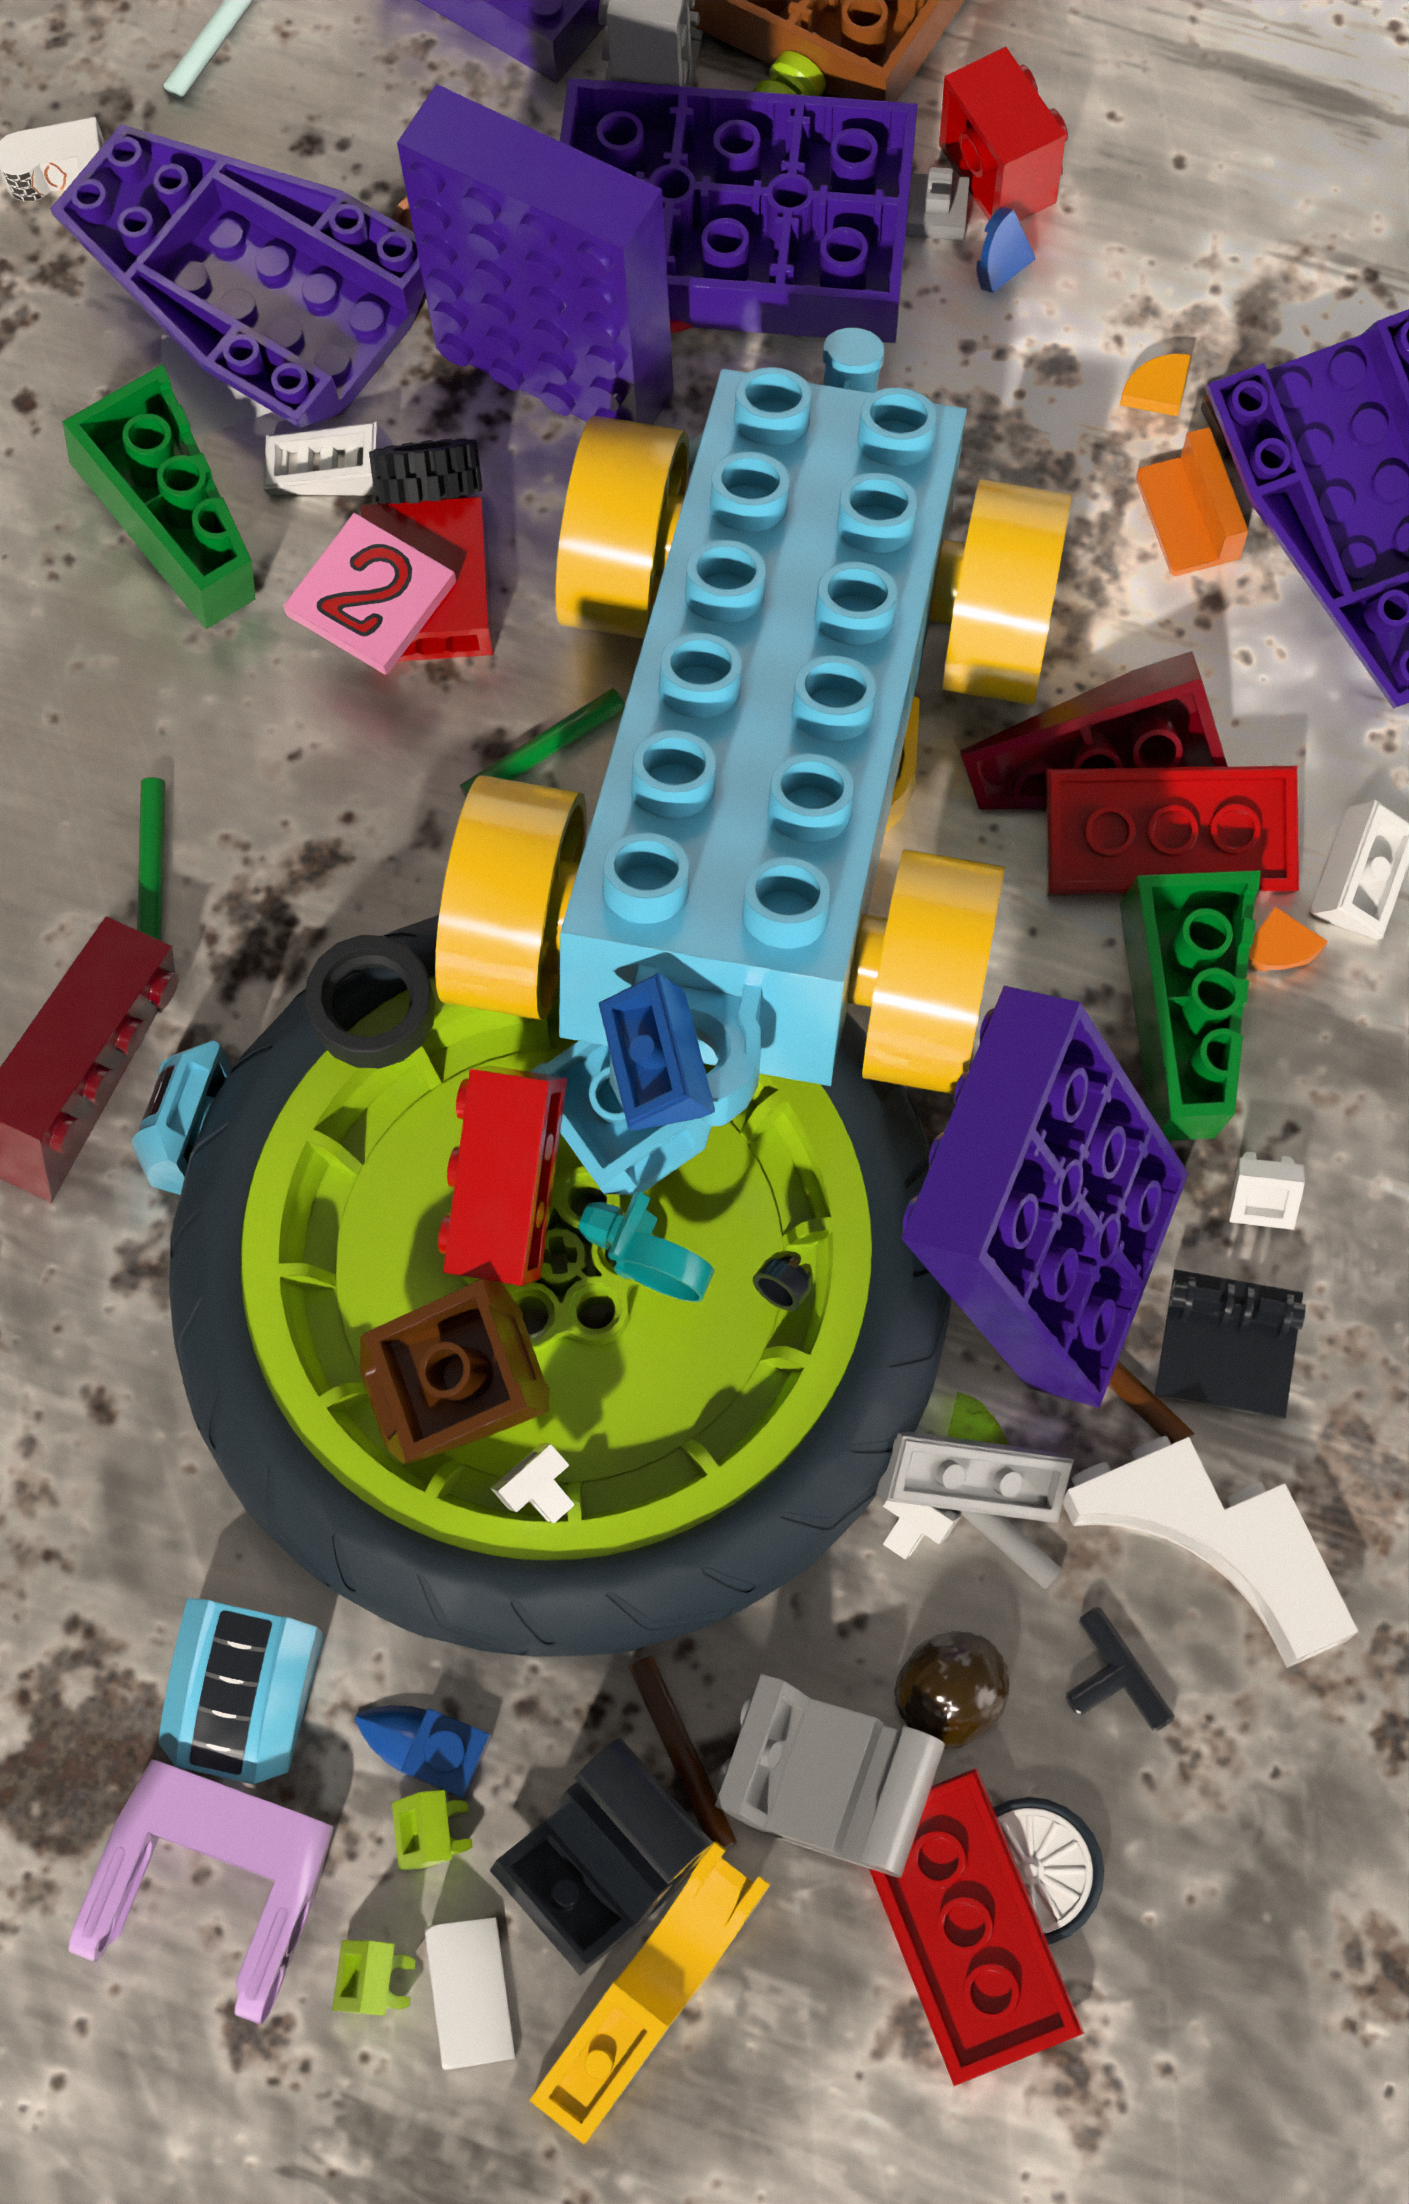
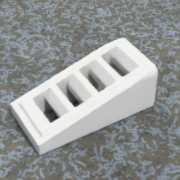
M378 422L267 435L264 491L268 495H374L369 452L377 448L393 445L392 440ZM289 453H298L296 474H288ZM314 453H320L319 471H313ZM338 453H345L344 468H338Z

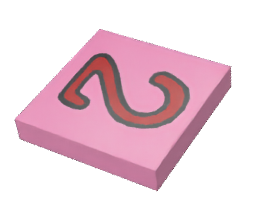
M353 513L283 607L286 616L387 676L454 586L456 577L454 571Z

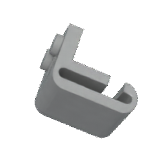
M761 1674L755 1691L747 1697L743 1705L740 1718L742 1729L733 1755L727 1759L719 1773L717 1783L719 1795L715 1807L771 1837L901 1878L945 1743L929 1734L904 1726L902 1731L884 1726V1722L876 1717L812 1699L784 1680Z

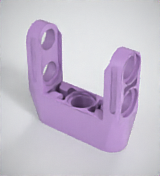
M151 1759L115 1822L75 1921L68 1950L72 1954L97 1962L103 1956L108 1945L120 1937L159 1838L274 1880L273 1887L236 1980L238 1998L235 2005V2015L262 2025L268 2018L276 2001L314 1902L333 1826Z

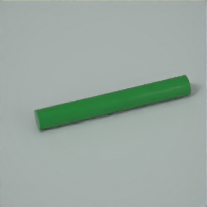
M614 688L606 691L460 784L463 794L467 797L473 782L480 775L511 781L624 710L625 704L621 696Z
M148 777L141 780L137 930L162 941L165 781L156 777Z

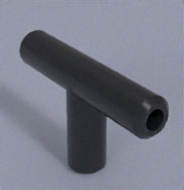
M1095 1607L1081 1616L1079 1624L1105 1660L1107 1666L1066 1692V1701L1073 1712L1082 1716L1124 1688L1152 1731L1158 1732L1173 1722L1175 1715L1104 1611L1099 1607Z

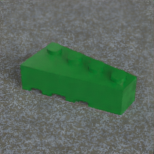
M163 364L62 421L69 462L205 629L256 600L252 560L224 498L220 497L212 479L211 469L203 452H200L190 430V423L182 405L177 402Z
M1261 870L1137 875L1120 903L1148 1110L1168 1141L1215 1139L1235 1114L1243 1035L1240 1033L1243 1007L1247 1003L1249 980L1246 977L1249 949L1253 945L1255 920H1253L1255 896L1259 891Z

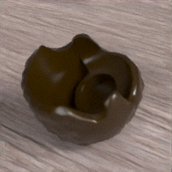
M961 1631L934 1635L914 1649L897 1676L894 1695L895 1705L900 1717L906 1722L907 1727L919 1730L945 1743L944 1749L964 1747L989 1730L1003 1714L1009 1697L1010 1687L1007 1664L1004 1662L1002 1655L997 1651L996 1646L981 1635Z

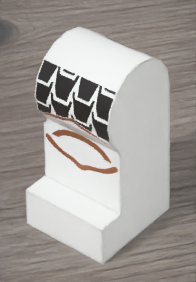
M96 117L17 131L1 139L0 175L8 192L20 201H35L43 198L50 191L67 189L105 144Z

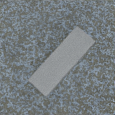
M907 1431L898 1433L897 1439L894 1441L893 1453L887 1471L879 1480L876 1494L890 1502L1058 1523L1074 1459L1060 1452Z

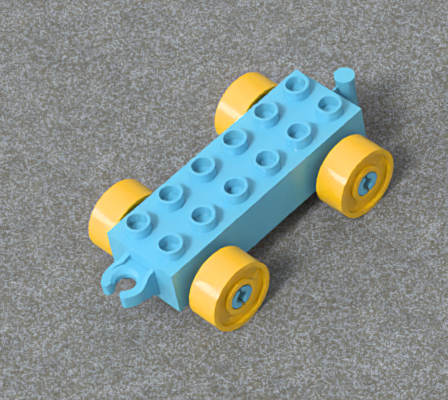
M860 328L836 330L826 338L823 345V363H825L823 385L808 383L800 375L782 368H760L749 373L721 369L689 484V437L686 430L595 415L589 418L576 451L562 518L556 570L557 619L559 624L563 626L644 639L588 837L586 840L587 811L583 793L480 775L473 782L465 799L446 870L439 913L435 960L436 989L441 1002L544 1020L552 1008L560 985L559 1037L608 1046L598 1003L660 973L685 992L703 1063L715 1065L714 1069L706 1074L715 1112L702 1117L704 1122L712 1126L727 1124L748 1107L758 1087L759 1073L831 1086L848 1004L872 1007L862 1078L955 1095L957 1082L960 1076L966 1070H969L1005 866L903 849L888 918L867 914L929 622L951 626L942 690L1035 705L1073 494L979 479L966 543L947 540L952 518L967 408L932 403L919 392L906 388H886L877 391L879 371L884 361V344L878 336ZM610 1055V1084L622 1105Z

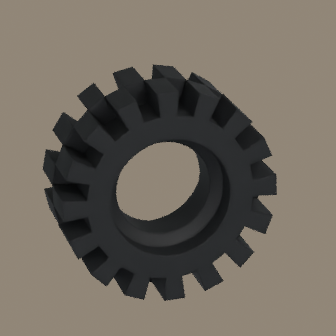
M460 438L456 440H427L420 443L410 442L403 443L402 445L377 448L369 452L375 502L383 504L420 503L426 500L431 502L439 501L442 498L452 499L458 498L460 495H472L483 489L478 443L475 439L467 440Z

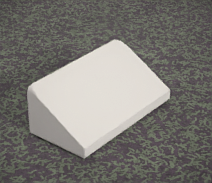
M1376 800L1347 808L1309 913L1330 924L1376 940L1382 939L1409 865V822Z
M497 1918L425 1926L443 2069L451 2070L516 2059Z

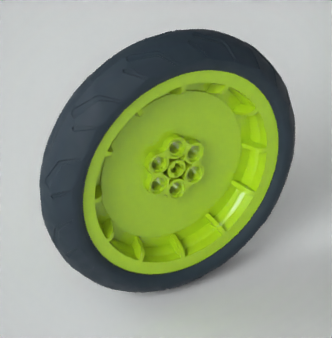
M439 915L394 930L383 936L408 946L424 963L436 1000L434 1025L423 1045L404 1061L381 1069L357 1068L336 1059L316 1036L305 1005V988L297 994L285 1010L242 1054L216 1095L193 1146L170 1235L169 1295L177 1359L190 1409L204 1442L227 1483L247 1512L296 1563L337 1594L376 1616L423 1637L481 1651L531 1657L605 1655L634 1651L644 1646L686 1635L742 1611L807 1570L862 1515L877 1495L876 1491L879 1480L887 1471L893 1453V1444L895 1439H897L898 1433L915 1432L933 1390L948 1327L951 1296L901 1239L905 1210L911 1199L918 1196L929 1171V1154L931 1150L917 1110L903 1085L862 1078L867 1034L848 1012L846 1013L831 1086L759 1073L758 1087L748 1107L727 1124L712 1126L704 1150L643 1192V1194L651 1198L646 1210L658 1218L651 1235L688 1249L710 1263L715 1271L702 1302L679 1300L652 1290L633 1279L622 1278L616 1274L614 1267L608 1263L610 1248L606 1250L588 1241L581 1234L578 1228L581 1217L572 1212V1206L577 1199L585 1195L599 1196L607 1204L621 1207L623 1215H625L633 1195L604 1194L560 1133L541 1279L524 1286L495 1282L505 1286L522 1312L536 1309L548 1315L545 1327L538 1333L529 1335L544 1380L550 1388L549 1411L483 1439L424 1459L402 1464L385 1448L360 1373V1337L365 1332L480 1280L443 1273L445 1254L440 1253L438 1248L440 1226L444 1216L447 1213H451L454 1187L449 1186L447 1182L448 1162L453 1148L460 1146L463 1120L458 1119L456 1115V1098L459 1086L463 1079L469 1078V1070L471 1068L490 1065L530 1072L542 1062H550L578 1041L559 1037L560 985L552 1008L544 1020L443 1003L437 994L435 978ZM367 968L350 974L338 984L333 993L332 1012L336 1022L346 1032L355 1036L373 1037L392 1030L403 1021L409 1010L410 994L406 983L397 973L386 968ZM703 1063L706 1074L715 1067V1065ZM783 1250L800 1254L801 1262L799 1265L804 1263L810 1264L813 1273V1284L809 1294L795 1311H787L774 1306L760 1295L753 1284V1276L764 1261L774 1253ZM560 1253L567 1254L569 1261L567 1263L568 1272L553 1274L551 1267L553 1265L552 1256ZM593 1304L607 1305L615 1312L612 1321L600 1329H590L583 1326L579 1322L580 1315L588 1306ZM541 1442L551 1444L569 1464L554 1480L574 1503V1506L554 1524L551 1521L548 1522L530 1502L525 1504L518 1512L509 1510L490 1489Z

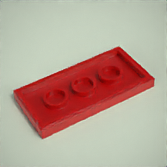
M1297 766L1047 769L1045 771L1047 896L1126 895L1137 875L1260 870L1258 893L1299 891Z
M974 1768L931 1786L902 1877L891 1876L869 1869L952 2083L956 2086L1080 2036L1085 2032L979 1770Z

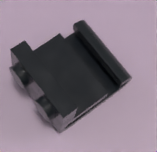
M621 1737L615 1739L602 1749L574 1777L577 1782L564 1792L547 1819L500 1856L489 1870L580 1976L667 1902L714 1845L713 1841Z

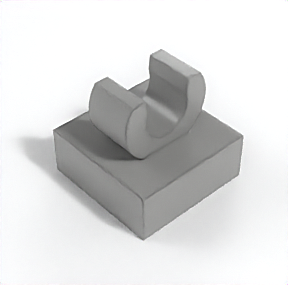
M930 167L929 174L912 173L906 236L964 241L970 178L952 176V168Z

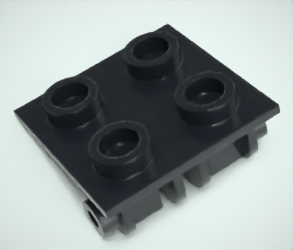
M1174 1269L1155 1396L1285 1419L1298 1330H1301L1303 1327L1306 1304H1302L1303 1292Z

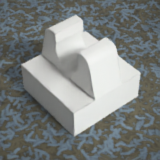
M1255 1152L1244 1153L1242 1158L1239 1157L1229 1204V1222L1294 1230L1305 1185V1165L1295 1164L1294 1160L1289 1156H1281L1280 1162L1257 1160Z
M541 1442L490 1488L509 1510L518 1512L525 1504L530 1502L548 1522L551 1521L553 1524L574 1506V1503L554 1480L569 1464L551 1444Z
M886 1501L883 1507L898 1516L899 1519L883 1545L906 1560L908 1556L912 1555L925 1535L937 1544L947 1539L961 1516L951 1509Z

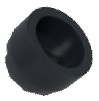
M783 1250L774 1253L764 1261L753 1276V1284L760 1295L774 1306L787 1311H795L809 1294L813 1284L812 1268L807 1263L799 1265L801 1255L797 1252Z

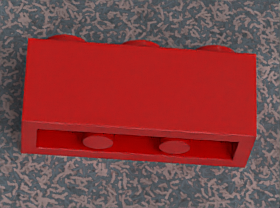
M489 1065L471 1068L469 1070V1078L462 1080L456 1098V1115L458 1119L463 1120L460 1146L453 1148L447 1167L448 1185L454 1187L451 1213H447L442 1220L438 1237L439 1252L445 1254L443 1273L524 1286L541 1279L567 1077Z

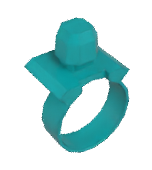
M640 1191L634 1192L625 1215H623L621 1207L603 1202L589 1203L586 1206L578 1228L588 1241L606 1250L610 1248L608 1256L616 1261L614 1267L616 1274L622 1278L633 1279L652 1290L679 1300L702 1302L715 1270L710 1263L699 1255L668 1240L651 1235L658 1220L657 1217L646 1210L651 1198Z

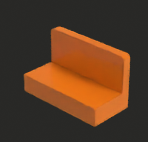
M1210 427L1186 433L1181 457L1141 467L1137 470L1136 474L1139 490L1169 572L1173 576H1180L1239 560L1249 531Z

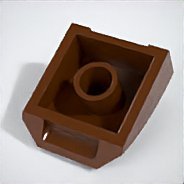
M480 1279L365 1332L360 1337V1373L385 1448L402 1464L424 1459L483 1439L549 1411L550 1388L542 1375L523 1321V1313L504 1285Z

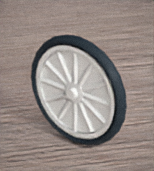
M1025 1797L1008 1800L995 1806L994 1810L1048 1943L1054 1944L1071 1936L1090 1918L1097 1907L1103 1891V1858L1093 1832L1077 1814L1066 1806L1048 1799Z

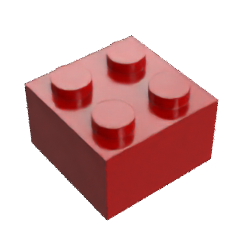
M1005 46L945 75L939 147L959 177L970 178L968 191L988 221L1001 207L1014 209L1018 220L1021 221L1057 202L1060 176L1063 174L1062 161L1065 142L1068 140V131L1060 113L1054 108L1049 109L1038 94V87L1030 69L1024 64L1019 66Z

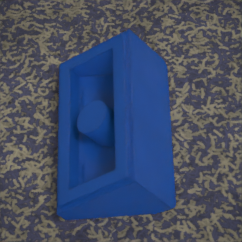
M657 973L598 1003L629 1129L635 1131L689 1121L715 1112L687 997L679 986L660 973Z

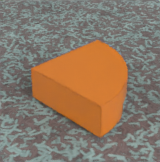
M1275 907L1254 935L1253 945L1249 949L1248 967L1268 972L1269 969L1281 970L1297 966L1302 967L1317 958L1325 949L1328 941Z

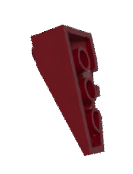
M1192 651L1132 670L960 750L961 758L979 809L1045 808V771L1047 769L1228 767L1204 684Z

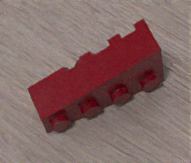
M105 916L0 1067L1 1180L50 1203L53 1202L130 1061L141 1046L145 1034L159 1009L165 1008L176 992L179 976L175 973L173 948L171 945Z

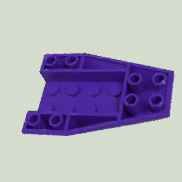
M122 124L50 208L52 215L204 371L299 428L342 415L411 329L425 292L414 232L344 191Z
M1408 309L1374 322L1359 336L1270 369H1266L1265 364L1262 363L1208 383L1205 386L1249 502L1393 709L1409 703Z

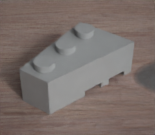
M600 0L599 24L606 25L602 42V60L609 61L605 81L692 87L704 39L703 30L691 28V26L698 27L700 20L698 12L689 11V9H694L695 0Z

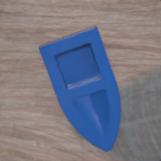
M388 1705L368 1709L357 1713L355 1716V1722L362 1736L371 1749L387 1764L409 1777L440 1790H445V1792L464 1800L492 1738L487 1732L430 1708L426 1710L413 1706Z

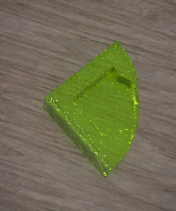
M957 1392L947 1437L1009 1445L1001 1426L985 1405L974 1397Z

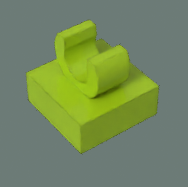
M445 1790L418 1792L391 1802L398 1871L425 1869L452 1860V1856L466 1852L473 1847L472 1839L455 1840L450 1837L448 1817L469 1812L468 1803L462 1800L446 1802Z
M342 1940L332 2011L385 2016L386 2009H404L409 2007L410 1997L394 1995L389 1990L390 1975L394 1969H415L416 1961L407 1955L393 1954L395 1944L369 1940Z

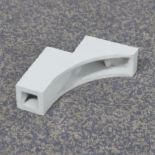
M1167 1436L1149 1441L1133 1450L1131 1454L1135 1461L1112 1471L1108 1463L1103 1462L1085 1469L1071 1478L1075 1487L1067 1490L1063 1505L1073 1526L1108 1525L1140 1530L1167 1539L1191 1551L1220 1572L1247 1599L1264 1623L1286 1668L1340 1645L1358 1632L1285 1483L1268 1491L1263 1482L1245 1487L1226 1498L1230 1508L1224 1510L1190 1438L1187 1437L1171 1444Z

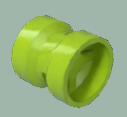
M784 51L769 68L770 78L760 81L752 92L821 96L826 89V80L817 65L798 52Z

